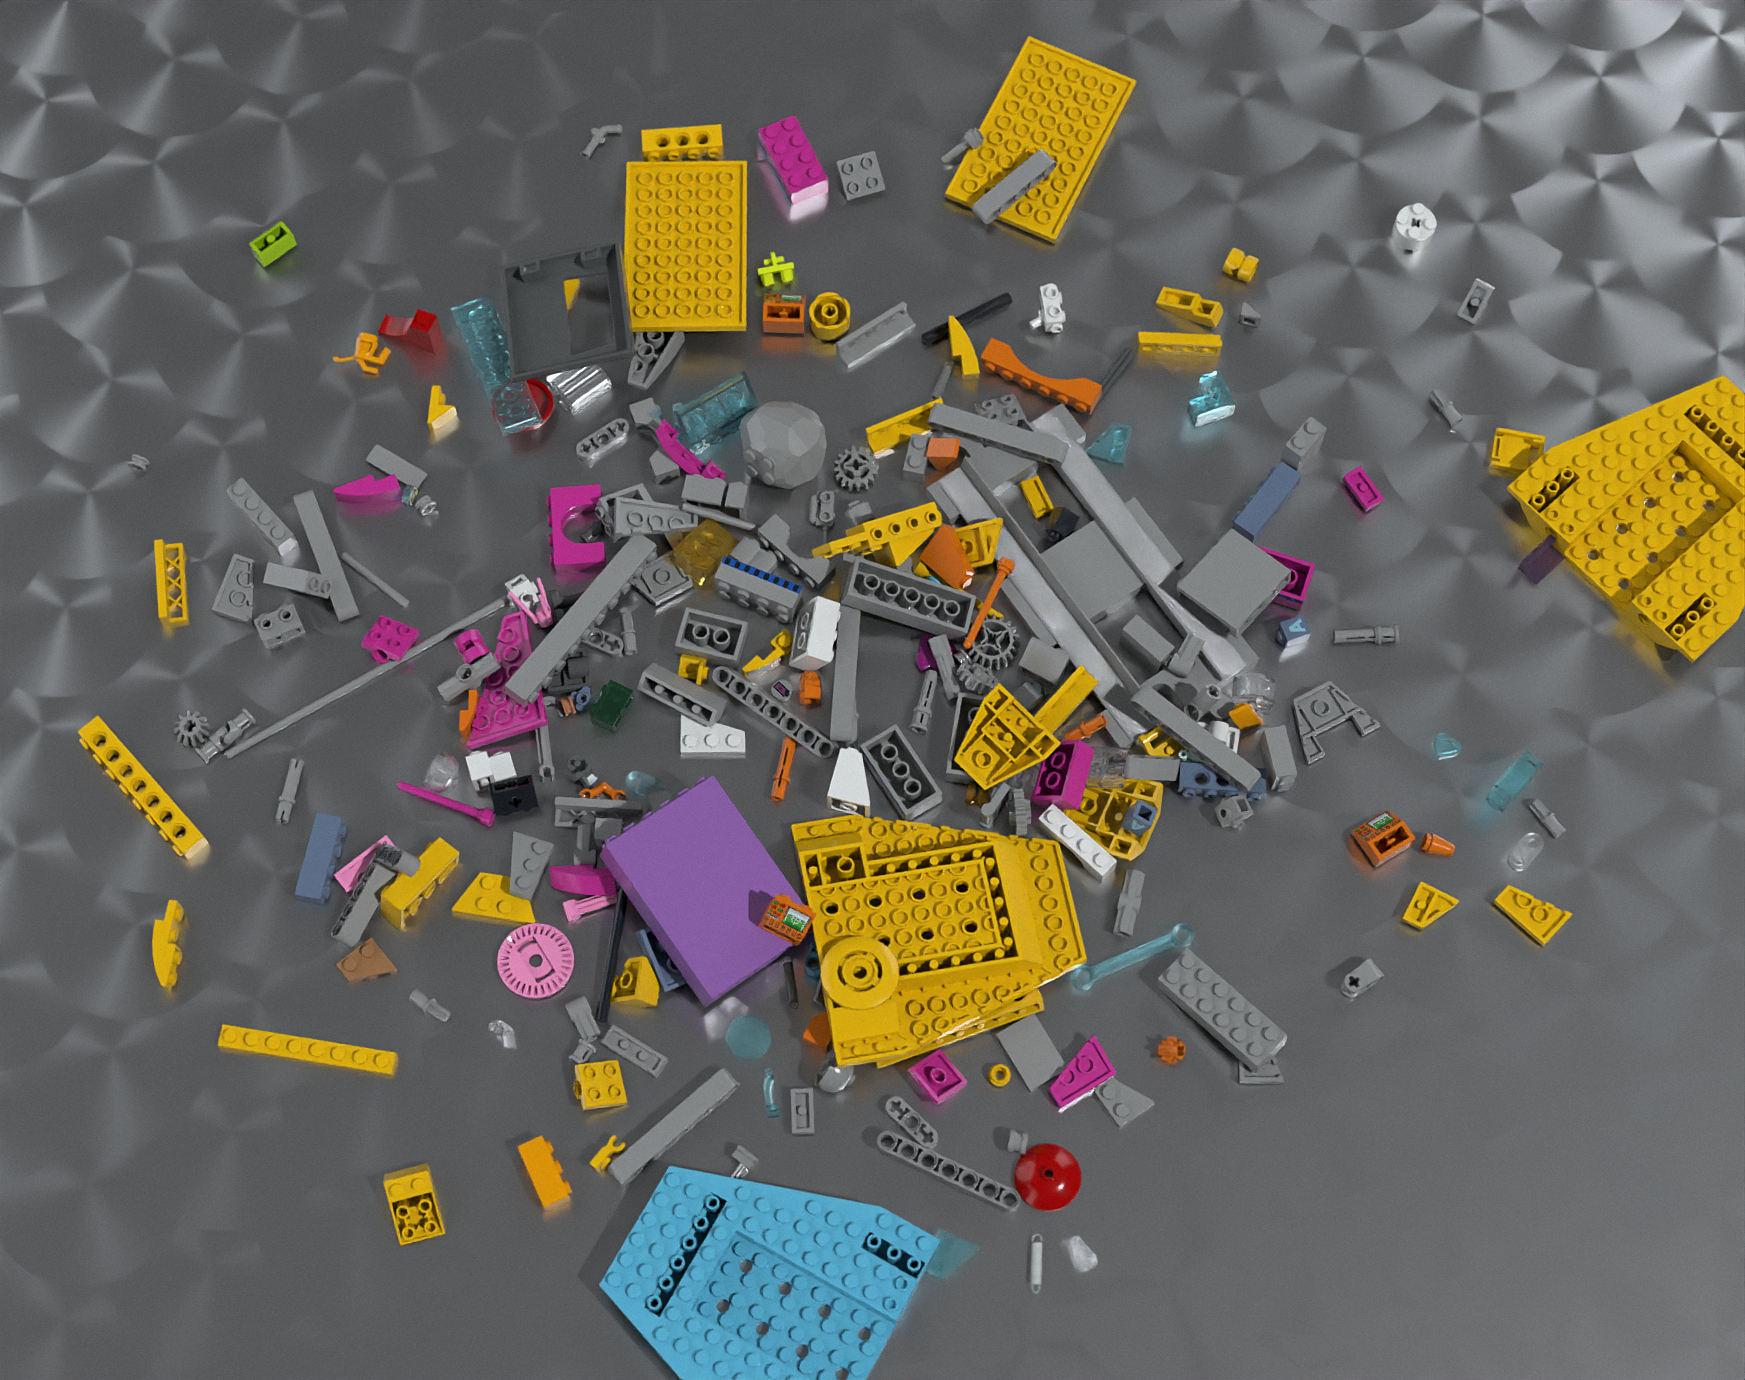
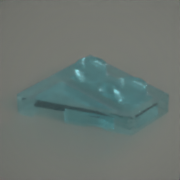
M1113 422L1107 428V431L1102 433L1096 439V442L1090 448H1087L1085 452L1092 459L1123 466L1133 426Z
M940 1229L936 1238L941 1240L924 1273L944 1281L978 1252L980 1246Z

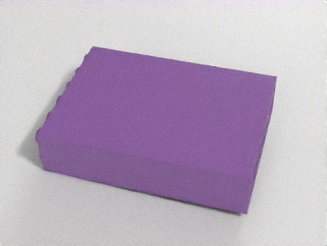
M714 775L708 779L706 776L702 777L691 790L686 788L678 793V797L671 802L670 799L659 806L660 809L656 813L650 811L645 814L637 825L635 823L628 825L623 829L624 832L619 837L616 834L605 841L606 844L602 846L603 850L599 855L704 1007L795 946L757 927L773 897L776 894H785L793 899L792 902L798 905L803 904ZM812 924L810 925L803 940L808 938L813 933Z

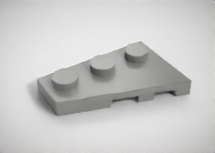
M234 553L211 609L213 613L252 626L254 560Z
M1275 1055L1257 1074L1239 1059V1083L1284 1084Z

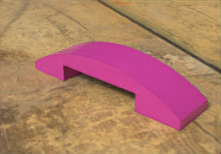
M663 419L656 430L657 437L664 450L676 464L690 475L699 474L709 479H723L726 473L711 460L706 465L676 439L679 432L666 420Z

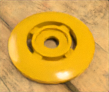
M850 937L838 942L827 952L821 965V982L827 995L838 1005L851 1010H870L882 1005L893 995L899 981V966L892 951L880 941L869 937ZM876 961H878L881 966V979L878 978V968L875 963ZM862 967L866 970L867 975L862 979H858L853 975L854 969ZM841 968H842V978H843L844 982L846 983L845 986L841 983V981H840V979H839V977H838V969H841Z

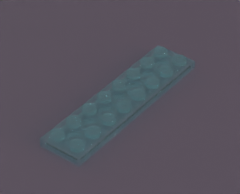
M490 295L452 307V314L503 436L505 437L542 424V417L527 382L513 383L511 379L507 335Z

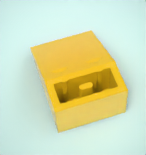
M428 1163L384 1174L383 1183L400 1245L445 1234Z

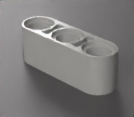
M1127 754L1123 777L1142 780L1178 781L1181 759L1169 756Z

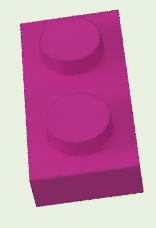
M1361 466L1343 476L1342 480L1365 511L1384 501V497Z

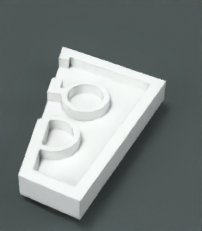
M681 712V755L745 754V731L719 723L709 727Z

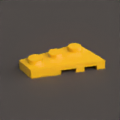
M1510 885L1493 901L1495 905L1542 946L1572 916V913L1564 912L1548 902L1544 903Z

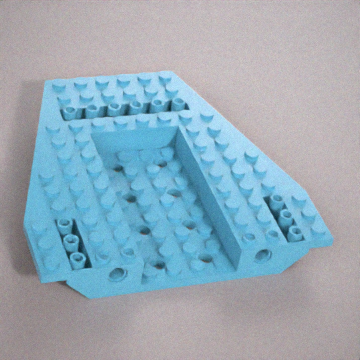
M669 1166L599 1286L681 1380H838L835 1373L840 1368L848 1371L849 1376L846 1380H866L918 1287L941 1240L880 1206ZM745 1260L750 1261L753 1266L746 1273L742 1272L739 1268L740 1263ZM783 1283H788L791 1285L792 1290L790 1294L782 1295L779 1292V1286ZM721 1300L727 1301L730 1305L728 1311L723 1313L719 1312L716 1308L717 1303ZM823 1305L829 1306L832 1311L831 1315L827 1318L821 1317L818 1313L819 1308ZM766 1323L769 1326L768 1333L759 1335L756 1332L757 1325ZM860 1329H869L871 1337L868 1340H861L858 1337ZM806 1346L809 1350L808 1355L805 1358H799L795 1353L797 1347Z

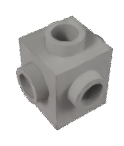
M1245 794L1227 796L1221 799V804L1214 808L1222 827H1239L1244 824L1243 820L1254 814Z

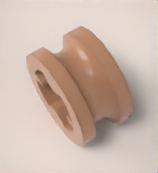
M569 695L567 699L560 698L565 715L569 716L571 712L575 714L576 711L571 696Z

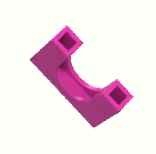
M600 484L550 488L551 496H547V506L551 508L552 515H548V525L552 527L553 534H549V544L554 549V553L550 554L551 566H555L556 573L603 570L606 567L604 542L574 543L563 534V527L569 518L580 513L595 512L597 502L602 497Z

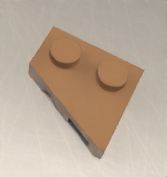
M372 937L336 963L350 983L360 981L363 978L378 977L377 975L397 972L396 967Z

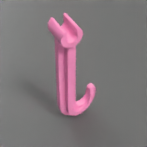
M617 888L616 895H596L577 902L575 899L563 902L568 922L579 919L582 914L616 904L619 888Z

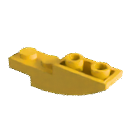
M175 900L168 901L164 920L155 919L152 938L155 970L161 986L167 992H171L172 986L176 984L177 973L175 971L177 965L182 960V952H180L176 944H173L178 939V921H181L183 918V908Z

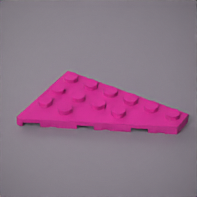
M524 610L503 616L501 631L497 637L498 644L495 653H493L499 661L501 668L485 679L484 683L486 685L483 696L479 699L476 718L472 723L473 730L470 741H467V746L470 750L549 725L542 690L538 692L539 696L533 704L529 703L526 708L505 694V684L534 652L527 616Z

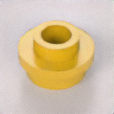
M996 1064L989 1070L988 1077L993 1085L1001 1087L1010 1081L1011 1073L1007 1066ZM1001 1072L1004 1077L997 1079L995 1074Z

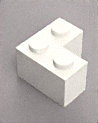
M475 751L470 756L465 757L477 794L489 791V784L517 778L510 752H497L493 757L489 758L486 751Z

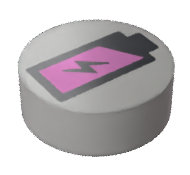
M786 680L776 681L771 688L772 696L780 702L788 701L793 694L792 685Z

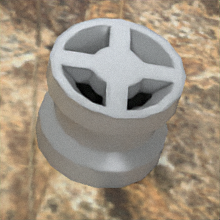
M1011 1129L1007 1152L1019 1151L1020 1154L1025 1155L1029 1133H1017L1016 1130Z

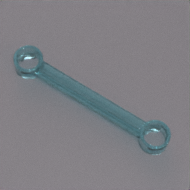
M1180 923L1174 927L1171 934L1094 967L1079 966L1073 972L1072 983L1079 990H1087L1096 979L1173 946L1185 948L1192 943L1194 930L1190 925ZM1179 929H1185L1189 932L1187 942H1180L1176 939L1175 936ZM1080 971H1086L1091 975L1088 984L1082 985L1077 982L1076 978Z

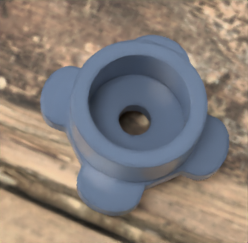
M588 686L582 687V690L578 692L574 691L571 693V699L575 701L576 709L579 711H583L589 705L593 706L596 702Z

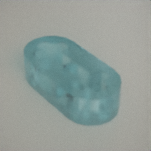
M633 771L626 777L627 788L641 796L648 798V795L653 794L652 789L647 786L655 788L656 785H659L660 792L665 791V785L661 780L647 774ZM639 778L640 783L644 784V786L641 784L633 786L631 779Z

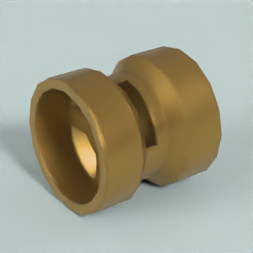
M969 782L965 803H977L982 807L988 801L990 788L984 790L982 787L977 786L976 783Z

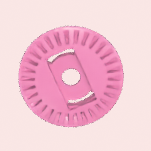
M542 923L527 924L515 929L503 941L497 958L498 971L504 984L515 994L532 999L544 998L559 991L570 979L574 968V952L567 937L555 927ZM536 941V944L528 945L521 951V953L518 952L519 949L525 944ZM533 955L542 957L543 962L539 967H532L529 960ZM551 970H555L552 975L548 976L542 981L536 982V979H541L547 976L551 972Z

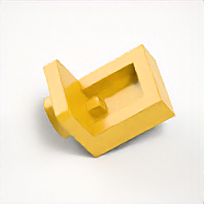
M682 654L678 675L697 680L696 685H701L703 679L707 680L709 667H706L707 659Z

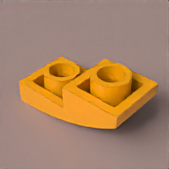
M1248 703L1237 704L1233 707L1234 710L1229 712L1232 720L1244 733L1264 724L1261 716L1257 715L1253 706Z

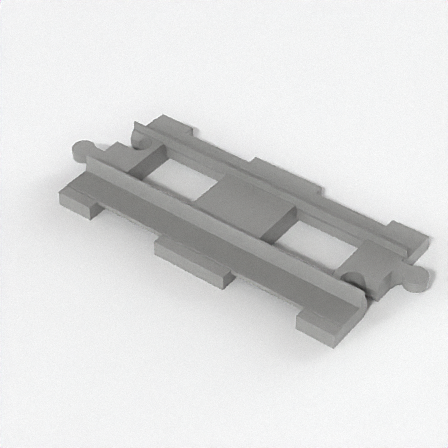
M1063 403L1030 423L1027 419H1024V424L1020 428L1059 439L1069 444L1063 465L1052 466L1094 520L1041 554L997 496L1049 463L1029 457L1021 458L1013 452L990 445L984 448L980 442L954 435L953 438L961 440L959 451L964 452L966 456L960 467L926 488L927 497L931 502L935 501L938 511L948 525H952L962 518L968 525L995 518H1003L994 561L998 564L1001 557L1008 558L1015 563V567L1012 573L1006 576L1007 579L1003 580L998 592L1031 636L1036 639H1044L1048 642L1049 646L1055 649L1060 647L1070 656L1069 661L1075 669L1082 665L1089 674L1099 681V684L1092 691L1106 709L1101 714L1106 718L1108 725L1101 728V730L1119 754L1139 743L1137 737L1142 734L1146 735L1158 727L1130 704V700L1143 684L1148 685L1156 692L1167 694L1172 700L1173 705L1182 710L1207 684L1217 685L1221 689L1258 664L1259 657L1242 635L1237 639L1230 635V629L1224 632L1210 613L1184 594L1181 597L1177 596V583L1182 578L1177 570L1183 567L1184 560L1135 497L1126 503L1120 498L1080 446L1085 441L1086 433ZM1148 590L1184 639L1190 633L1202 639L1205 643L1196 657L1195 665L1187 679L1166 667L1139 685L1094 624ZM1221 692L1222 697L1211 707L1208 714L1215 721L1225 722L1231 718L1229 712L1234 710V702L1229 696Z

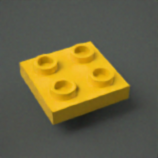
M618 1060L577 1064L574 1067L577 1078L574 1082V1093L577 1099H581L583 1110L620 1106L627 1103Z

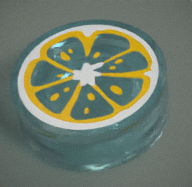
M407 485L404 488L402 495L404 505L414 506L418 496L416 486Z

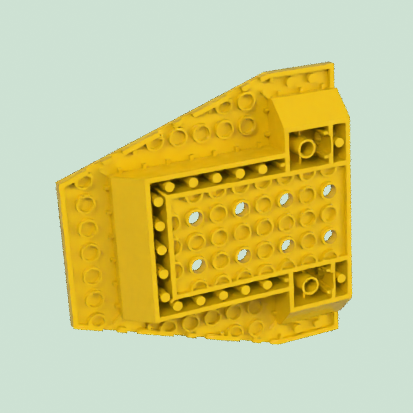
M1722 375L1551 447L1507 487L1506 490L1521 503L1522 510L1531 528L1654 643L1674 650L1677 649L1693 663L1738 620L1745 606V394L1726 376ZM1672 475L1681 476L1682 482H1675ZM1644 501H1652L1654 508L1646 507ZM1703 503H1710L1713 506V510H1706L1703 507ZM1617 526H1622V527H1624L1625 530H1626V533H1625V534H1619V533L1616 531V527H1617ZM1675 529H1682L1685 532V536H1678L1675 533ZM1594 552L1598 559H1589L1587 553ZM1649 554L1654 555L1657 562H1649L1646 556ZM1618 581L1627 582L1629 587L1627 589L1620 588Z
M857 814L791 825L805 903L812 908V912L816 913L812 922L820 969L825 955L835 944L844 939L858 936L869 937L878 941L882 938L887 939L890 942L887 947L894 954L899 966V981L895 992L885 1003L870 1010H851L838 1005L827 995L822 985L837 1068L905 1057L1087 962L1059 841L1039 838L1025 839L1018 838L1016 835L1002 836L999 833L971 829L956 830L950 829L948 826L934 827L931 824L896 820L895 822L882 820L879 817L865 818L863 815ZM963 884L968 887V890L961 893L957 891L956 887ZM920 891L925 897L917 900L913 897V894ZM872 899H879L881 905L873 907L869 902ZM828 906H835L838 911L835 914H829L826 912V908ZM973 924L977 930L970 933L965 930V926ZM929 931L933 934V938L925 940L921 934ZM876 961L875 963H876L877 968H878V978L881 979V977H882L881 966H880L879 962ZM858 967L854 969L853 975L858 979H862L867 975V972L864 968ZM841 968V969H838V977H839L841 983L845 986L846 983L844 982V980H843V978H842V968Z

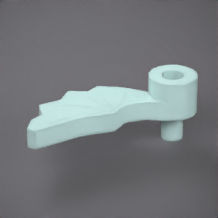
M1186 750L1179 752V759L1181 761L1189 759L1194 763H1203L1193 753H1188Z

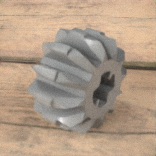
M187 711L186 717L179 715L181 721L174 722L176 729L173 730L174 735L177 736L176 740L179 743L183 742L185 747L192 744L196 748L199 741L204 744L203 737L210 736L207 730L211 728L210 724L206 723L207 718L201 716L197 711L193 716L190 711Z

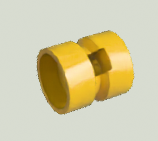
M1234 247L1229 253L1222 271L1232 276L1237 274L1238 279L1249 283L1260 260L1251 255L1245 256L1243 251Z

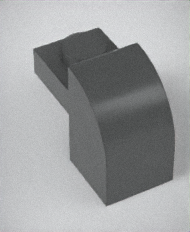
M1027 681L1012 696L1031 713L1035 706L1048 698L1049 694L1035 681L1031 683Z

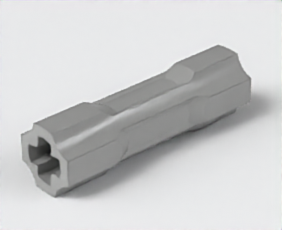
M943 634L933 637L928 641L932 654L936 659L948 701L956 699L959 692L965 693L962 681L957 676L947 636Z

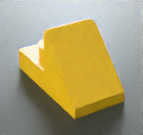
M432 385L427 422L430 432H435L457 414L455 406L445 405L446 395L442 393L441 386Z

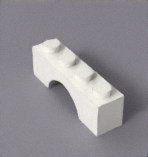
M1054 804L1038 818L1037 827L1051 840L1059 841L1071 850L1080 860L1084 869L1100 883L1115 869L1117 860Z

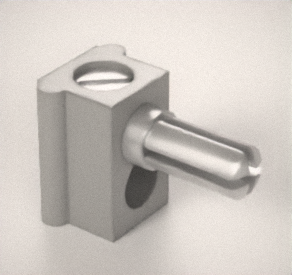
M738 1145L731 1155L740 1162L731 1178L739 1179L747 1168L751 1170L759 1160V1158L741 1145Z

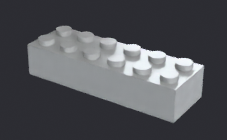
M856 557L849 569L841 604L939 636L946 634L948 639L961 642L968 633L976 596Z
M1188 948L1158 978L1157 987L1254 1073L1257 1074L1286 1044L1287 1034Z

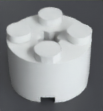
M1421 203L1409 205L1401 209L1393 226L1392 238L1395 244L1403 250H1413L1412 252L1425 249L1430 244L1436 229L1437 222L1434 214Z

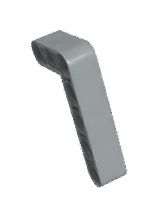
M387 843L381 844L337 920L331 933L332 938L349 947L355 946L381 901L382 890L387 885H390L396 872L409 877L414 876L420 867V860L402 849Z

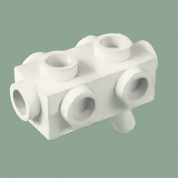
M1046 284L1040 287L1041 310H1038V318L1030 321L1029 324L1032 329L1043 324L1045 332L1058 333L1063 330L1062 323L1066 322L1065 311L1060 308L1062 294L1058 292L1055 284Z

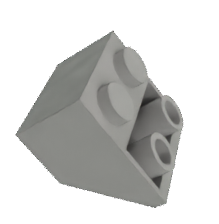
M1032 636L1019 663L1018 672L1055 692L1067 672L1070 656L1060 648L1055 649L1049 646L1048 642L1044 639H1036Z

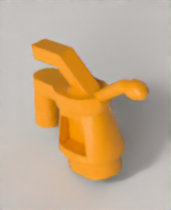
M361 332L356 339L354 356L345 358L336 356L333 360L335 362H345L355 359L364 372L377 375L378 369L368 367L365 363L383 366L391 350L384 347L378 358L373 357L378 347V337Z

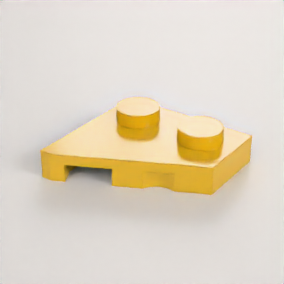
M1421 881L1401 921L1419 930H1423L1455 907L1459 900Z

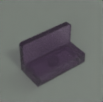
M1551 534L1530 552L1518 567L1534 584H1538L1565 558L1554 547L1557 539Z

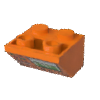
M765 294L763 332L804 334L806 295Z
M1389 810L1384 811L1351 832L1375 867L1411 847L1416 839L1405 822Z
M776 894L769 902L757 927L798 946L812 924L816 913L812 912V908L805 904L798 905L792 902L793 899L785 894Z

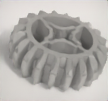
M995 614L992 615L991 619H988L986 615L978 634L982 633L983 639L980 645L976 646L975 642H973L971 648H964V651L968 652L967 655L973 658V664L979 662L982 667L987 665V668L991 670L992 666H995L996 670H999L1000 664L1006 668L1008 666L1007 661H1014V656H1017L1019 652L1017 648H1020V642L1018 641L1020 635L1015 633L1016 627H1010V620L1004 623L1003 616L996 620ZM1007 639L1009 646L1002 653L1000 645ZM988 640H991L992 642L995 641V644H988Z

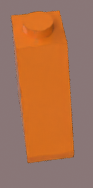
M942 524L919 556V559L954 589H964L972 582V576L975 572L954 527Z

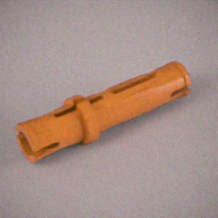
M790 737L784 738L777 772L773 776L774 785L770 799L777 802L784 800L786 785L790 782L789 772L797 741Z

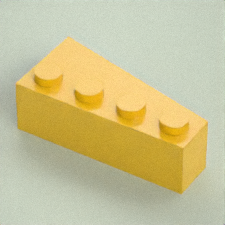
M440 837L435 842H430L420 857L416 856L420 860V867L414 876L409 877L399 873L395 882L391 886L387 885L381 892L380 915L399 930L405 926L403 921L408 914L413 916L417 912L421 899L429 898L435 889V883L440 884L459 862V851Z

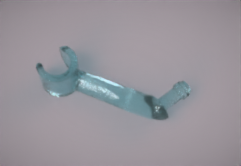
M767 1068V1075L763 1086L768 1118H775L780 1115L778 1103L772 1104L771 1085L774 1075L771 1074L772 1070Z

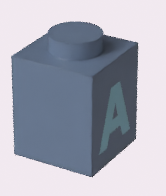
M1303 614L1279 622L1276 631L1278 641L1283 643L1285 648L1308 641L1311 635Z
M1139 799L1127 810L1121 826L1140 837L1151 828L1158 810Z

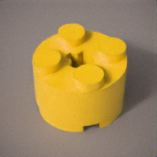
M826 292L818 295L813 303H811L809 308L810 327L816 337L821 340H835L847 334L850 327V306L848 301L840 297L839 294Z

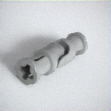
M243 708L240 715L234 720H229L225 723L223 727L208 737L209 740L200 748L196 747L194 749L195 752L207 764L213 755L218 751L222 752L242 735L243 730L249 725L255 724L256 720Z

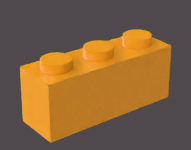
M541 1135L517 1146L545 1210H551L570 1201L569 1193L572 1190L568 1181H562L560 1173L563 1170L558 1160L553 1161L550 1153H553L554 1149L549 1139L545 1141Z

